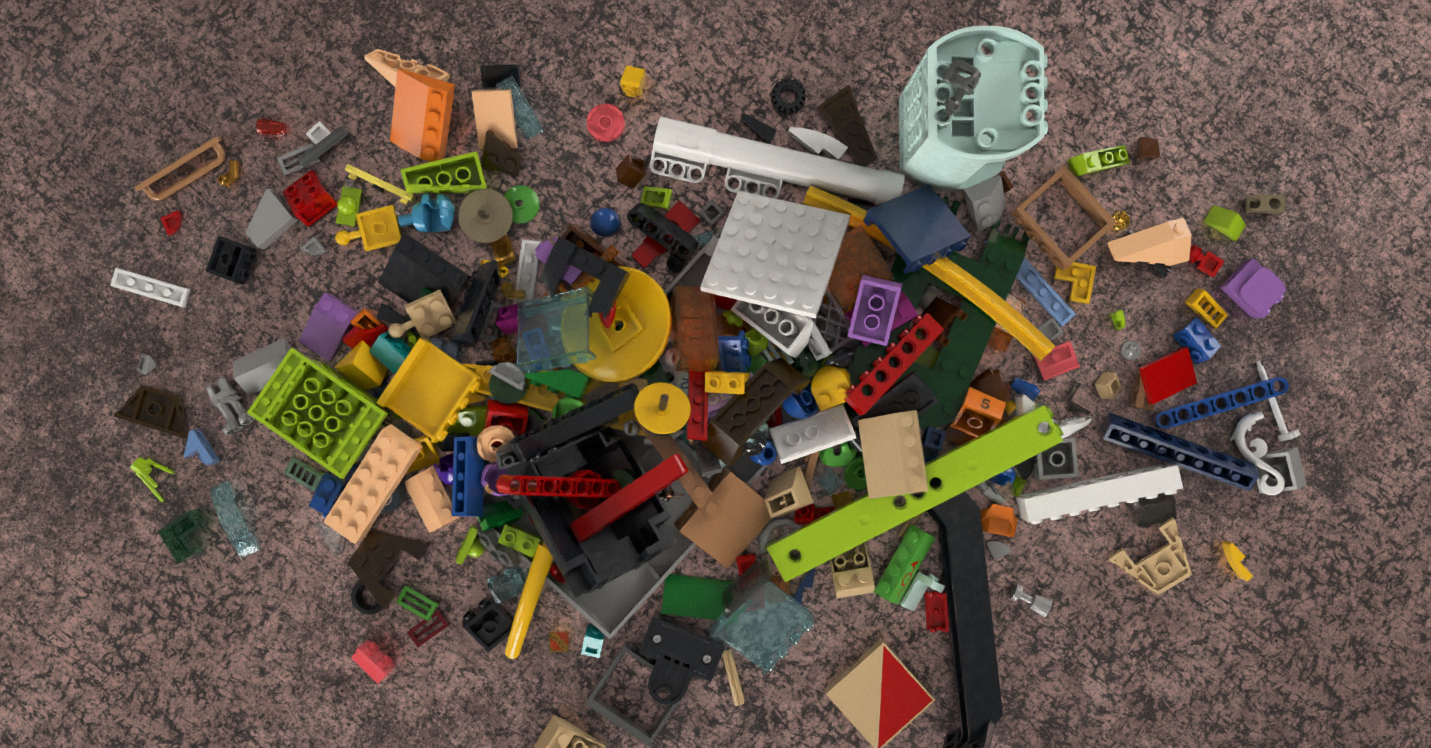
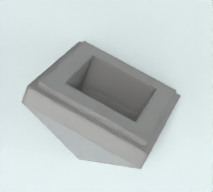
M142 353L137 371L146 375L157 365L151 356Z

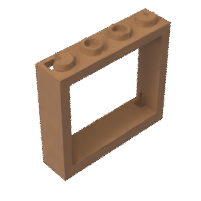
M1065 165L1010 213L1016 220L1015 223L1026 231V235L1039 245L1040 251L1047 254L1052 260V264H1056L1061 271L1069 267L1117 223ZM1056 180L1101 228L1069 258L1024 210Z

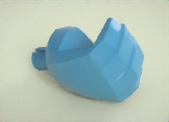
M425 193L422 194L421 201L413 205L412 213L399 215L398 221L402 227L414 225L419 232L424 233L449 231L454 222L455 206L450 198L444 194H437V200H432L430 195Z

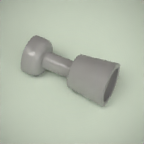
M1019 584L1014 585L1009 595V599L1013 601L1021 599L1029 603V608L1042 617L1048 615L1053 603L1052 600L1037 594L1032 597L1024 593L1023 587Z

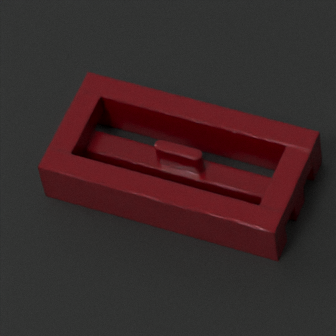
M440 609L431 616L434 618L437 615L439 619L418 634L414 635L413 632L428 622L425 619L407 631L417 647L450 625ZM438 623H443L441 627L436 629L434 632H432L419 642L417 638L422 636L424 633L429 631Z

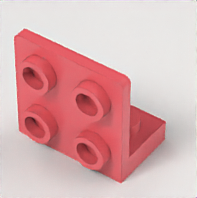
M367 640L356 649L351 659L379 684L392 671L395 665L392 658L386 654L384 655L375 642Z

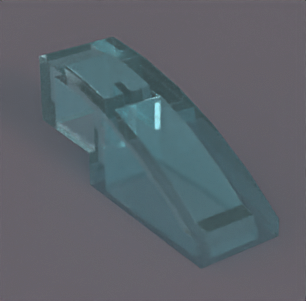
M513 75L496 84L498 90L511 89L514 118L527 139L544 131Z

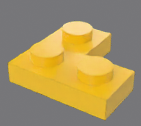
M1073 262L1069 267L1061 271L1056 265L1053 279L1072 282L1068 301L1089 304L1096 266Z

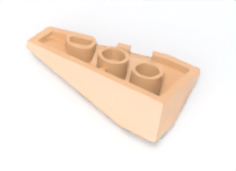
M380 49L370 52L364 58L395 88L397 70L399 68L445 82L450 77L449 73L430 64L427 67L417 64V60L413 59L410 61L402 60L399 55Z
M1181 218L1110 241L1107 244L1114 261L1133 263L1141 261L1148 262V264L1163 263L1167 266H1172L1189 261L1192 235L1185 219Z

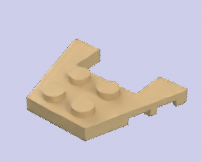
M1174 517L1158 525V528L1169 542L1138 562H1133L1124 548L1108 556L1110 562L1121 567L1126 573L1131 574L1140 583L1158 595L1192 575Z

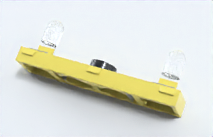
M349 164L345 168L350 173L349 178L356 180V177H359L373 184L372 188L382 193L384 190L401 197L400 202L406 205L408 202L414 203L417 198L413 194L407 193ZM347 179L343 189L350 191L354 182ZM398 203L395 214L398 216L402 215L406 206Z

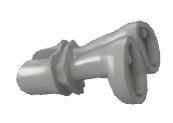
M220 377L217 379V384L221 389L220 392L212 383L206 386L211 403L219 408L226 419L227 424L223 427V433L226 436L243 428V425L250 424L255 418L249 415L239 400L242 398L238 396L239 393L233 389L224 377ZM228 403H230V404L232 405V407L234 408V410L236 411V413H237V415H238V419L236 418V416L234 415V413L232 412V410H231L230 407L228 406Z

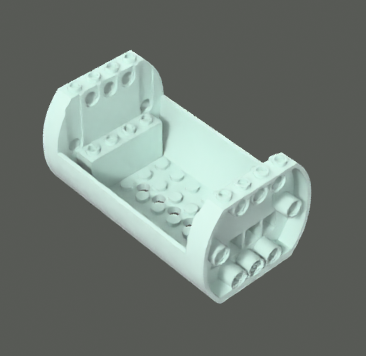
M1001 26L966 27L953 31L934 42L925 52L899 96V173L905 174L906 180L919 187L929 184L936 192H961L968 187L993 178L1005 167V160L1014 158L1036 145L1044 138L1048 130V123L1044 121V112H1047L1048 101L1044 99V90L1047 89L1048 85L1047 77H1044V68L1047 67L1048 61L1047 55H1044V47L1020 31ZM981 47H988L991 55L983 54ZM962 60L976 67L981 72V77L972 94H965L963 96L959 113L954 112L951 116L944 112L946 107L943 104L948 98L954 96L957 89L943 81L942 78L953 61ZM957 69V73L965 78L971 76L970 74L960 69ZM1026 69H1032L1035 72V77L1028 76ZM1026 90L1032 91L1035 94V99H1029L1026 95ZM1026 112L1033 113L1035 121H1029L1026 118Z

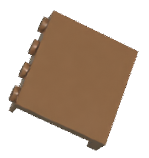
M725 466L722 468V472L717 473L707 484L725 511L708 522L693 501L676 520L674 525L679 532L728 569L736 562V557L740 556L750 546L752 540L762 532L765 525L773 518L770 517L765 499Z

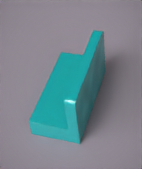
M388 331L378 336L369 352L396 374L412 349L400 338H392Z

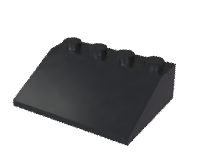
M404 233L394 248L378 283L408 303L418 300L424 288L432 292L441 290L450 308H452L456 300H459L469 285L471 276L412 236Z
M492 260L479 265L477 271H473L470 278L471 286L464 293V304L457 311L456 324L453 323L450 329L451 338L454 342L476 348L492 304L488 300L494 301L502 280L497 261Z

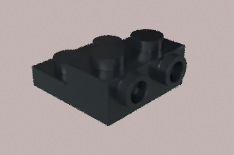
M218 236L206 272L244 285L245 281L250 278L249 269L251 263L256 261V249Z
M490 597L489 599H482L476 610L466 612L462 623L463 628L489 652L509 636L513 620L505 613L504 608L493 597Z

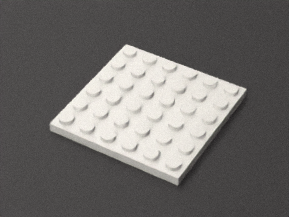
M738 191L700 286L701 291L816 318L850 221V215Z

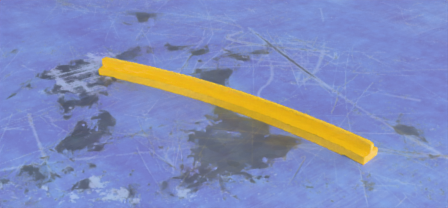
M813 186L809 187L803 205L850 215L848 226L895 250L876 224L867 227L863 220L868 211ZM939 258L931 265L926 264L922 266L988 314L1040 361L1055 347L1044 334L1011 305L948 258Z

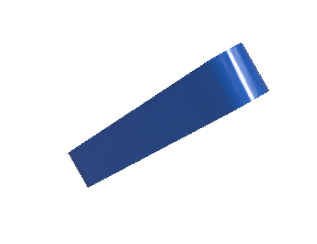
M1281 377L1269 378L1156 412L1152 416V424L1159 429L1175 427L1282 395L1288 391L1289 384L1286 379ZM1275 381L1280 385L1278 391H1275L1273 388ZM1256 387L1261 390L1259 397L1254 394ZM1237 393H1240L1242 396L1239 403L1235 400ZM1218 398H1220L1223 401V405L1221 408H1218L1216 406V400ZM1199 404H1202L1204 406V412L1202 414H1199L1197 411V406ZM1181 409L1185 412V417L1182 420L1178 417V412ZM1161 415H1164L1167 419L1165 425L1159 423Z

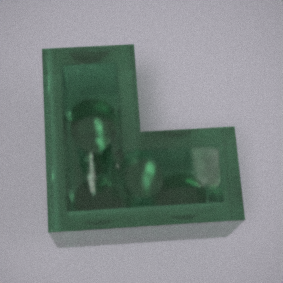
M198 508L188 511L157 532L177 564H180L203 551L193 534L209 525V523Z

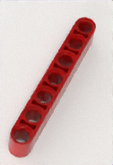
M679 453L675 454L572 522L569 528L577 542L581 543L684 476L689 472Z
M501 475L496 482L497 490L500 493L512 495L609 498L620 491V484L617 480L603 478Z

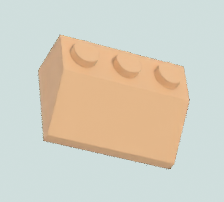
M434 466L404 482L429 533L460 518L459 516H452V491L448 484L443 483L439 479Z

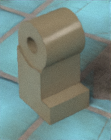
M1248 195L1246 196L1245 212L1279 216L1285 213L1286 196Z

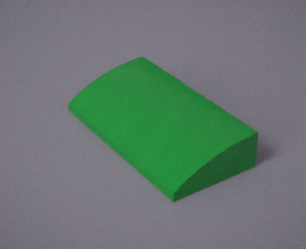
M669 574L665 579L661 614L738 622L741 582Z

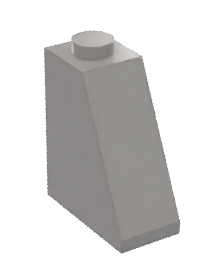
M267 189L245 233L253 247L266 249L299 219L275 191Z

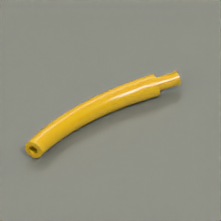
M544 541L543 544H538L509 633L505 655L511 659H515L520 655L533 613L553 562V557Z

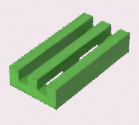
M405 585L396 601L397 604L426 621L431 620L432 614L435 613L436 607L439 606V603L408 585ZM407 591L432 605L431 608L406 594ZM403 598H406L407 600L413 602L419 607L425 609L426 611H428V613L425 614L422 611L411 606L410 604L404 602Z

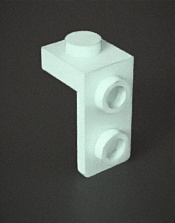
M918 571L901 602V606L915 611L928 587L942 593L945 586L939 583L940 578L930 573L928 576Z

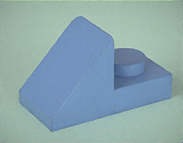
M201 429L189 431L184 458H190L199 453V459L207 466L215 465L221 461Z

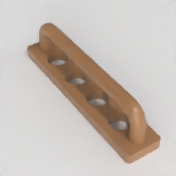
M219 135L141 182L135 186L136 190L140 191L143 189L150 199L161 201L213 170L225 160V151L219 143L222 140ZM213 147L217 152L218 156L214 160L162 192L155 193L149 186L208 148Z

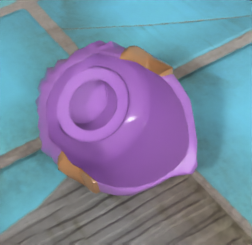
M494 462L483 468L481 484L486 492L497 497L509 495L500 493L496 487L497 479L501 475H507L505 470L509 469V467L499 470L497 462Z

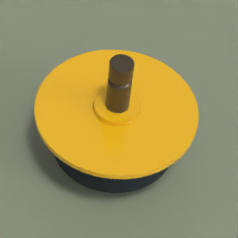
M654 383L639 392L635 400L634 411L637 420L646 431L653 435L666 436L680 430L687 423L691 407L688 397L678 387L669 383Z

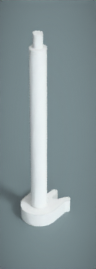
M1256 361L1261 381L1268 379L1264 366L1261 365L1260 361ZM1269 398V403L1281 432L1277 436L1279 442L1291 440L1301 435L1299 429L1287 431L1276 398Z

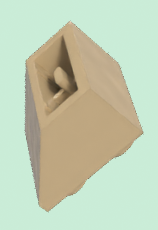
M800 466L770 479L765 503L771 518L785 516L813 503Z

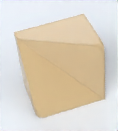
M1103 372L1094 384L1101 399L1113 400L1122 388L1116 373Z

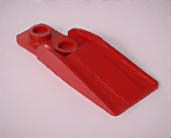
M678 201L664 215L665 218L687 233L700 223V219L681 201ZM647 236L643 243L632 253L631 257L642 268H646L657 256L661 257L669 250Z

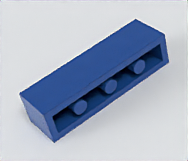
M454 437L452 516L483 517L484 486L481 484V474L484 468V459L481 458L477 451L476 441L478 437Z

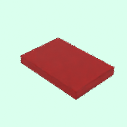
M1182 347L1139 368L1148 404L1153 405L1197 384L1188 347Z

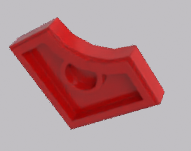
M384 323L371 329H362L355 326L342 340L352 349L361 341L372 347L378 336L388 331L389 327Z

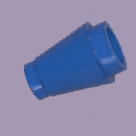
M1017 377L1010 386L1018 394H1025L1033 402L1041 391L1037 388V385Z

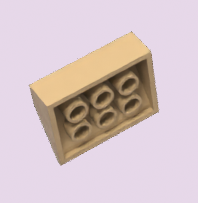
M916 410L858 420L869 499L928 492L918 412Z

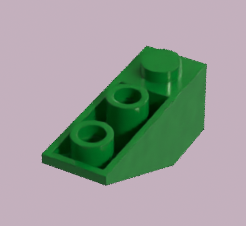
M571 369L525 374V377L530 379L529 383L540 387L541 384L548 386V391L556 394L561 391L566 393V398H579L582 400L591 380L590 377Z

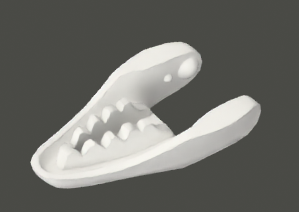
M1075 416L1074 418L1070 417L1064 420H1054L1053 423L1059 424L1064 433L1061 436L1063 439L1086 427L1092 421V417ZM1039 424L1038 430L1045 432L1049 426L1048 424Z

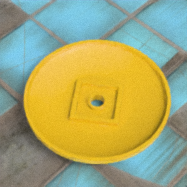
M618 266L630 273L616 300V315L609 329L602 324L598 313H593L592 317L585 316L593 298L594 290L597 289L600 280L592 276L586 278L575 289L564 310L561 332L565 351L578 370L598 381L618 383L640 376L657 362L665 350L670 337L672 315L664 290L652 277L635 268ZM622 321L623 328L620 331H617L616 325L618 322Z

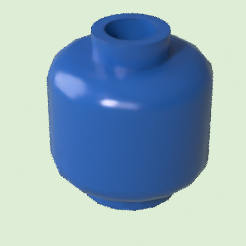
M758 439L750 445L749 456L754 463L769 465L776 460L777 450L773 442Z

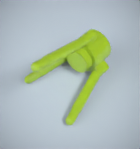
M139 457L132 463L130 468L142 479L159 501L163 502L164 499L155 489L158 485L149 476L152 471L151 465L170 474H174V471L154 462L150 458L145 460Z

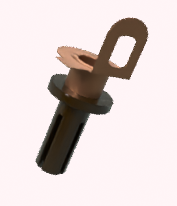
M669 486V490L664 488L662 493L658 494L661 500L665 499L666 502L670 501L671 497L678 499L675 498L676 496L671 486Z

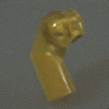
M504 282L501 285V291L506 298L525 299V290L515 289L510 282Z

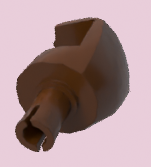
M987 369L976 376L970 383L971 388L998 400L1006 402L1010 399V384L1005 383L999 369ZM1005 408L999 422L1000 425L1011 420Z

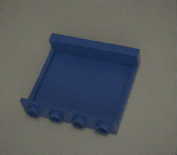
M929 184L870 208L863 220L867 227L876 224L907 264L903 271L904 274L911 271L916 272L926 264L931 265L939 258H947L955 251H962L966 248L967 241L971 237Z

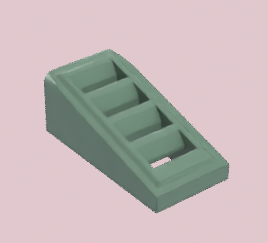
M292 456L284 474L315 492L325 472ZM294 464H298L296 470L294 471V473H292L291 469L293 468ZM301 467H303L304 469L301 475L298 476V472L300 471ZM307 471H309L310 473L307 479H304V476L306 475ZM316 475L313 483H311L310 480L312 476Z

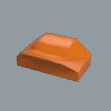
M992 504L987 509L980 510L982 531L1015 537L1018 518L1015 516L1013 508Z

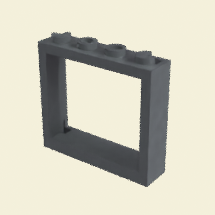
M625 642L587 698L585 704L647 746H650L680 701L668 705L649 732L597 697L626 652L653 670L655 659L638 653L639 648L635 644Z

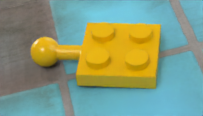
M394 205L356 214L360 230L352 232L341 230L335 235V240L339 245H347L352 239L362 237L366 252L396 245L402 238Z

